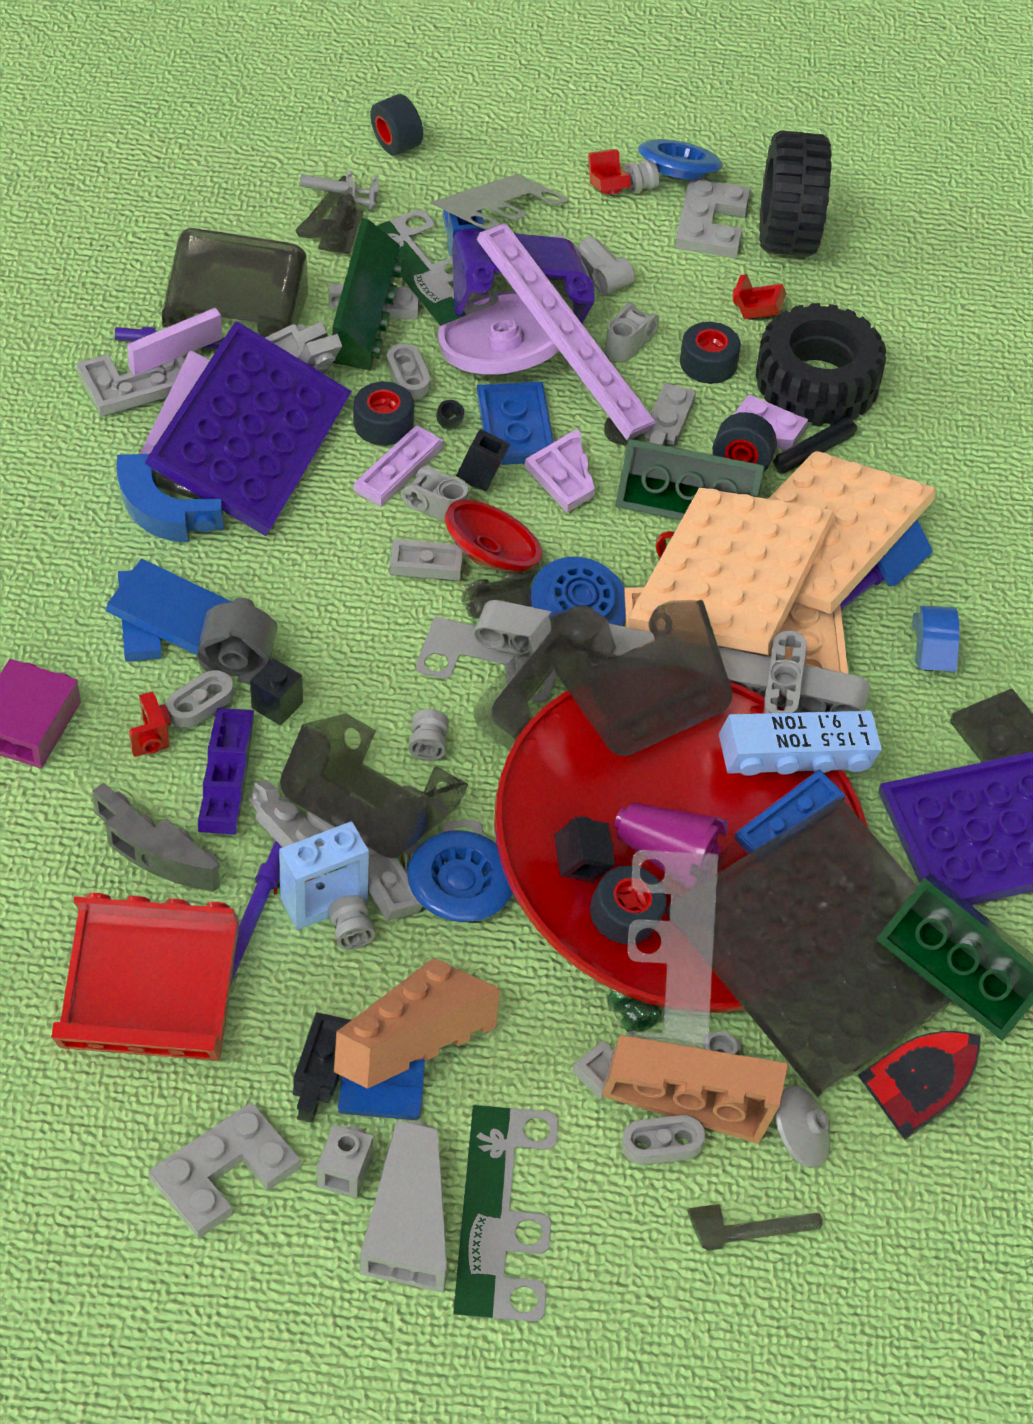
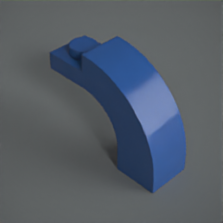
M149 454L117 455V477L123 503L131 518L145 531L169 541L189 542L190 530H198L200 532L224 530V513L221 499H176L169 497L156 487V470L144 464Z

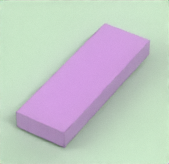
M213 308L127 344L129 369L136 376L188 354L189 350L195 351L221 340V314L216 308Z
M416 425L354 482V492L382 507L417 474L421 467L425 466L443 449V439Z

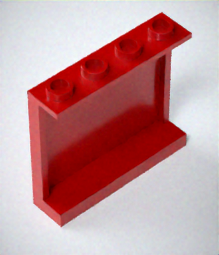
M88 893L87 897L74 896L73 903L78 909L68 977L60 1022L53 1023L51 1035L57 1046L63 1049L220 1061L239 929V918L234 908H230L229 905L221 902H207L206 906H194L182 899H168L166 903H155L142 896H128L126 900L111 899L109 895L102 893Z

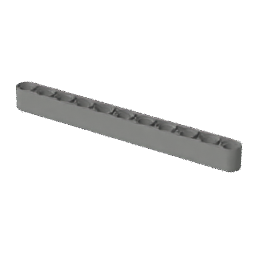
M491 600L485 603L474 631V637L477 642L491 649L608 674L644 668L693 671L730 681L763 697L766 695L771 657L499 600ZM804 665L798 713L865 711L870 693V684L862 677ZM780 673L775 677L777 681L785 684L795 680V677L789 673ZM779 696L778 706L785 709L786 697Z

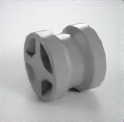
M644 159L641 164L632 162L625 165L624 171L630 174L631 187H628L632 194L640 193L643 188H648L649 190L658 188L659 173L656 163Z

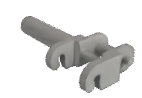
M352 171L347 172L346 182L304 174L300 176L299 187L345 194L347 197L346 201H349V207H353L354 203L368 206V210L371 211L373 206H376L375 199L378 194L379 185L378 176L376 175L373 176L370 190L355 188ZM355 192L367 194L368 199L355 197Z

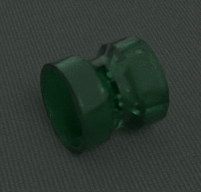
M615 990L608 997V1002L614 1012L621 1014V1023L629 1035H636L650 1029L662 1016L658 1006L625 996Z

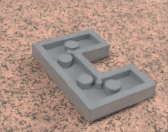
M689 179L676 236L675 249L737 258L742 228L713 224L712 221L714 213L745 217L750 188L735 184L730 185L707 180Z
M108 354L77 362L76 365L77 373L101 417L167 398L184 363V359L182 356L136 376L132 372L119 375Z
M250 1102L148 1170L151 1182L199 1239L233 1215L232 1206L214 1186L213 1181L243 1162L268 1191L301 1168V1160L253 1103Z

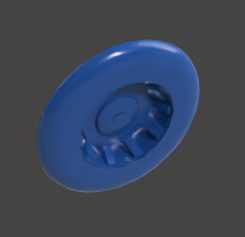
M655 139L645 141L638 147V152L644 158L656 163L658 172L675 178L702 179L706 176V173L716 172L722 168V161L717 155L703 147L687 142Z
M583 557L560 558L544 566L533 581L531 588L533 608L575 617L579 616L580 618L622 626L625 621V588L619 578L609 568L597 561Z
M453 830L436 834L420 844L409 861L407 876L413 895L428 911L447 920L472 922L488 918L500 911L513 894L502 868L497 843L475 832Z

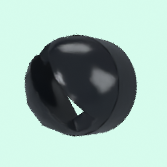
M445 400L440 403L436 418L443 429H456L462 423L464 408L459 402Z

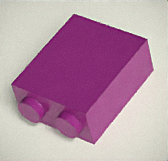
M9 659L0 673V756L42 769L81 703L78 680L64 673H54L39 668L32 663H23Z

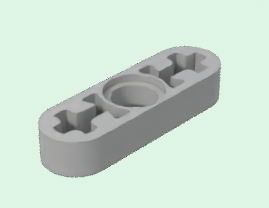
M783 631L774 638L764 714L798 713L807 642L804 636L796 631ZM786 647H794L792 660L785 659ZM780 673H789L795 677V680L785 684L777 681L775 677ZM779 696L786 697L784 711L777 710Z

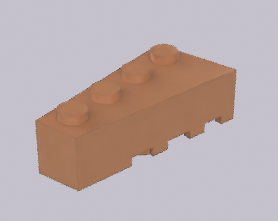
M435 958L431 959L337 1031L334 1072L368 1089L408 1070L410 1062L414 1060L425 1059L428 1061L438 1056L439 1048L452 1042L459 1046L470 1041V1035L473 1032L481 1030L487 1033L495 1029L500 988L456 969L446 962Z
M620 1035L610 1059L601 1096L668 1117L688 1115L697 1119L704 1128L759 1144L780 1106L788 1063Z

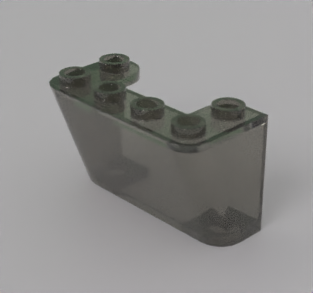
M344 713L302 724L281 775L280 784L284 795L292 802L334 827L352 821L365 845L387 858H396L402 855L460 805L468 784L438 766L434 767L425 790L422 792L410 785L400 786L363 764L376 730L349 714ZM349 728L355 729L360 735V745L356 749L350 748L345 742V733ZM440 782L449 784L448 786L436 789Z

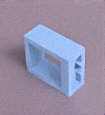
M352 821L279 849L281 902L296 930L329 918L328 907L336 899L343 896L358 895L363 897L366 903H368L369 850ZM323 842L324 845L319 847L316 846V843Z

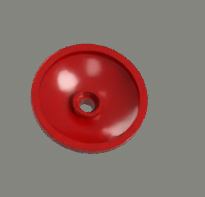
M458 500L449 505L444 516L448 533L461 551L476 564L492 570L511 573L529 571L538 565L542 557V549L538 540L526 526L513 516L494 506L474 500Z

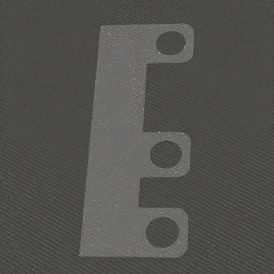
M640 850L634 854L632 864L633 888L638 892L671 894L670 921L637 919L630 924L627 952L630 959L637 962L667 963L664 1032L630 1031L624 1036L707 1050L718 854ZM647 859H657L665 867V877L658 884H647L640 877V866ZM644 928L655 929L661 936V946L653 954H644L636 947V935Z

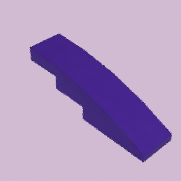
M217 708L208 746V763L203 781V798L198 816V832L232 835L237 833L247 775L254 710Z

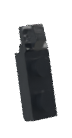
M319 1012L315 1013L293 1078V1095L300 1097L297 1104V1120L313 1123L319 1103H329L331 1095H334L340 1077L339 1074L334 1072L336 1034L339 1029L351 1021L350 1019Z

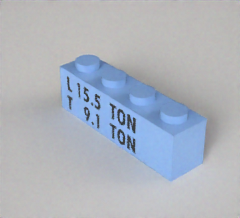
M872 711L729 714L719 732L727 773H742L746 776L756 775L760 772H778L779 774H791L796 771L816 772L819 769L823 773L831 770L848 769L851 772H860L870 769L882 750Z

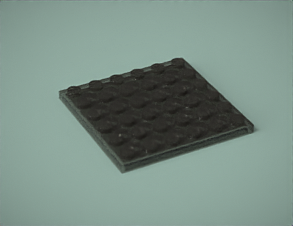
M841 797L833 800L673 901L665 911L817 1098L954 1003L876 940L918 886Z

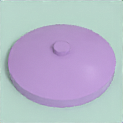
M515 290L496 292L495 295L499 299L497 304L439 327L438 331L440 350L445 360L458 369L477 374H504L524 370L546 361L559 351ZM489 294L470 300V302L475 305H482L489 301L490 296Z

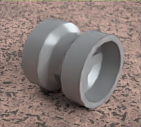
M424 709L413 715L411 725L413 734L409 741V752L412 756L423 761H435L445 755V736L448 733L449 719L445 714L433 709Z
M358 895L343 896L330 904L328 914L331 923L337 927L335 929V938L340 948L345 950L359 949L373 941L375 930L373 923L370 919H367L368 907L363 897Z

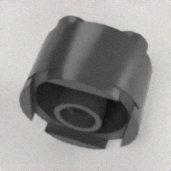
M236 598L233 603H223L214 606L206 612L199 640L197 658L200 666L206 672L217 670L230 676H238L237 682H250L271 660L278 624L267 613L256 608L253 601L247 598Z

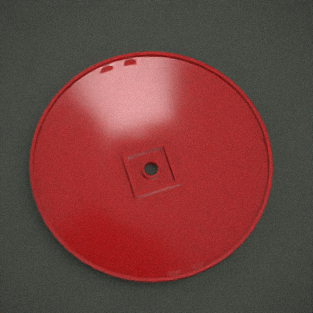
M668 668L624 670L585 681L563 692L545 705L529 721L517 737L505 761L495 798L494 826L502 868L514 896L538 932L559 954L597 982L625 996L672 1010L696 1013H725L747 1010L787 997L814 981L843 952L857 930L866 908L871 887L872 852L867 822L861 804L843 770H831L824 774L846 795L844 802L762 865H759L734 839L735 833L815 773L814 771H796L791 774L760 772L751 776H746L742 773H727L719 732L729 714H764L765 697L730 681L693 671ZM777 707V710L784 711L781 707ZM634 802L720 817L727 820L728 829L726 836L719 834L717 838L718 845L722 846L720 856L705 885L697 883L699 892L694 893L682 886L617 837L618 829L614 828V822L622 807L628 808ZM585 816L594 821L608 823L615 866L610 870L618 866L630 865L643 868L657 877L664 887L667 898L665 913L649 938L636 944H621L611 941L598 931L592 922L589 908L592 896L605 874L593 883L560 876L554 834L567 825L571 819Z

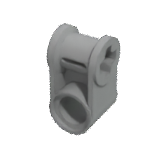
M631 302L625 304L621 312L608 324L605 346L607 357L617 362L630 360L653 337L659 324V316L654 313L648 315L636 309L635 304Z
M429 466L421 467L416 474L417 478L415 481L405 486L401 492L402 499L408 507L440 519L445 522L444 516L451 503L458 500H468V486L463 480L443 474Z

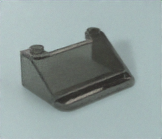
M671 600L659 605L653 611L648 622V627L654 636V640L594 667L591 666L586 651L565 647L550 653L558 677L612 753L619 756H629L722 713L729 707L732 700V689L703 600Z

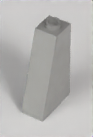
M396 1121L360 1253V1275L444 1293L447 1263L438 1129L430 1128L428 1125L418 1121L408 1123Z

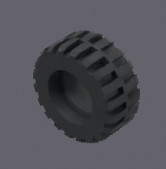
M784 130L773 134L765 165L759 224L760 246L767 253L809 257L818 251L827 216L832 167L831 143L823 134Z
M811 303L809 307H803V305L795 306L791 309V312L786 310L776 316V319L770 321L766 326L765 332L762 334L756 367L758 389L763 396L765 395L764 399L768 403L808 419L812 426H822L823 423H830L831 426L846 417L855 420L859 417V414L863 415L871 408L879 395L886 363L885 343L876 328H871V323L863 316L861 318L857 317L856 313L850 309L844 311L838 309L837 305L829 304V307L820 306V303ZM803 361H824L833 364L838 368H817L808 365Z

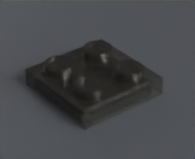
M1013 688L952 713L950 723L981 762L1033 752V713Z

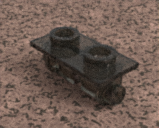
M346 193L340 196L337 200V206L332 207L318 247L319 250L350 254L364 210L356 209V202L351 194Z
M514 572L503 576L502 580L489 583L488 579L474 581L465 589L461 602L470 601L466 603V611L469 617L475 616L476 619L480 618L485 603L491 600H504V602L532 607L531 589H529V586L535 575L534 573L523 575L522 572Z

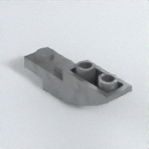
M102 783L92 791L95 814L106 825L108 845L138 867L177 884L215 891L220 887V865L211 852L207 850L203 852L195 845L185 829L181 827L177 829L167 819L155 826L146 814L142 813L140 815L131 807L124 794L120 791L114 792L105 783Z

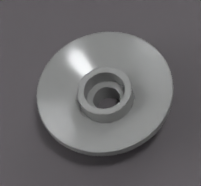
M790 1086L783 1089L780 1106L776 1112V1122L781 1139L790 1155L798 1163L808 1168L820 1166L827 1159L830 1149L827 1116L816 1099L806 1089L800 1086Z

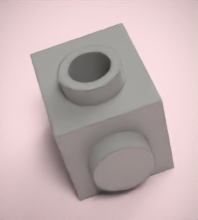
M333 1124L317 1165V1187L357 1199L373 1158V1135L367 1134L358 1127H341Z

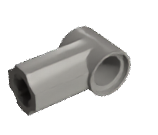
M592 236L587 237L577 247L586 269L592 274L596 289L602 295H607L634 282V271L630 262L625 257L616 259L598 239H594Z

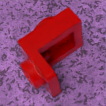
M617 149L590 152L588 154L590 183L603 194H617L621 192V188L631 187L630 174L620 168V156Z
M744 274L740 275L736 288L733 289L732 296L733 302L736 307H739L743 318L749 319L779 315L787 293L783 283L753 288L748 275Z
M153 691L139 695L141 718L144 725L129 730L130 747L134 757L153 754L169 747L167 726L171 725L170 716L166 705L158 704Z

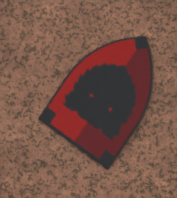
M939 1031L920 1035L890 1051L858 1074V1077L903 1139L906 1140L944 1113L962 1096L978 1064L981 1037L980 1035L959 1031Z

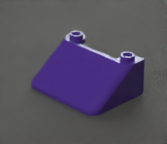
M461 229L452 240L455 315H462L471 294H483L490 289L493 283V273H501L477 241L479 233L485 230ZM514 233L547 278L565 279L566 293L573 301V313L583 324L595 302L594 285L576 246L565 238Z

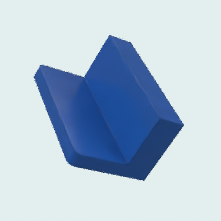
M918 519L877 563L888 586H895L932 553V548Z
M425 1059L410 1062L408 1070L368 1089L341 1076L338 1112L348 1115L418 1120L421 1112Z

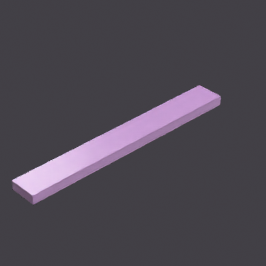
M504 223L480 232L477 238L479 244L625 439H632L652 430L656 421L509 226Z

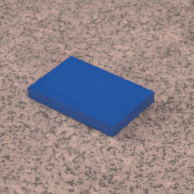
M543 382L477 385L476 394L482 430L511 444L501 465L525 464L526 458L554 443Z
M141 558L108 601L106 612L198 656V645L206 612L216 605L233 602Z

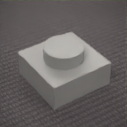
M604 1041L578 1060L572 1069L575 1075L599 1099L603 1098L601 1095L613 1050Z

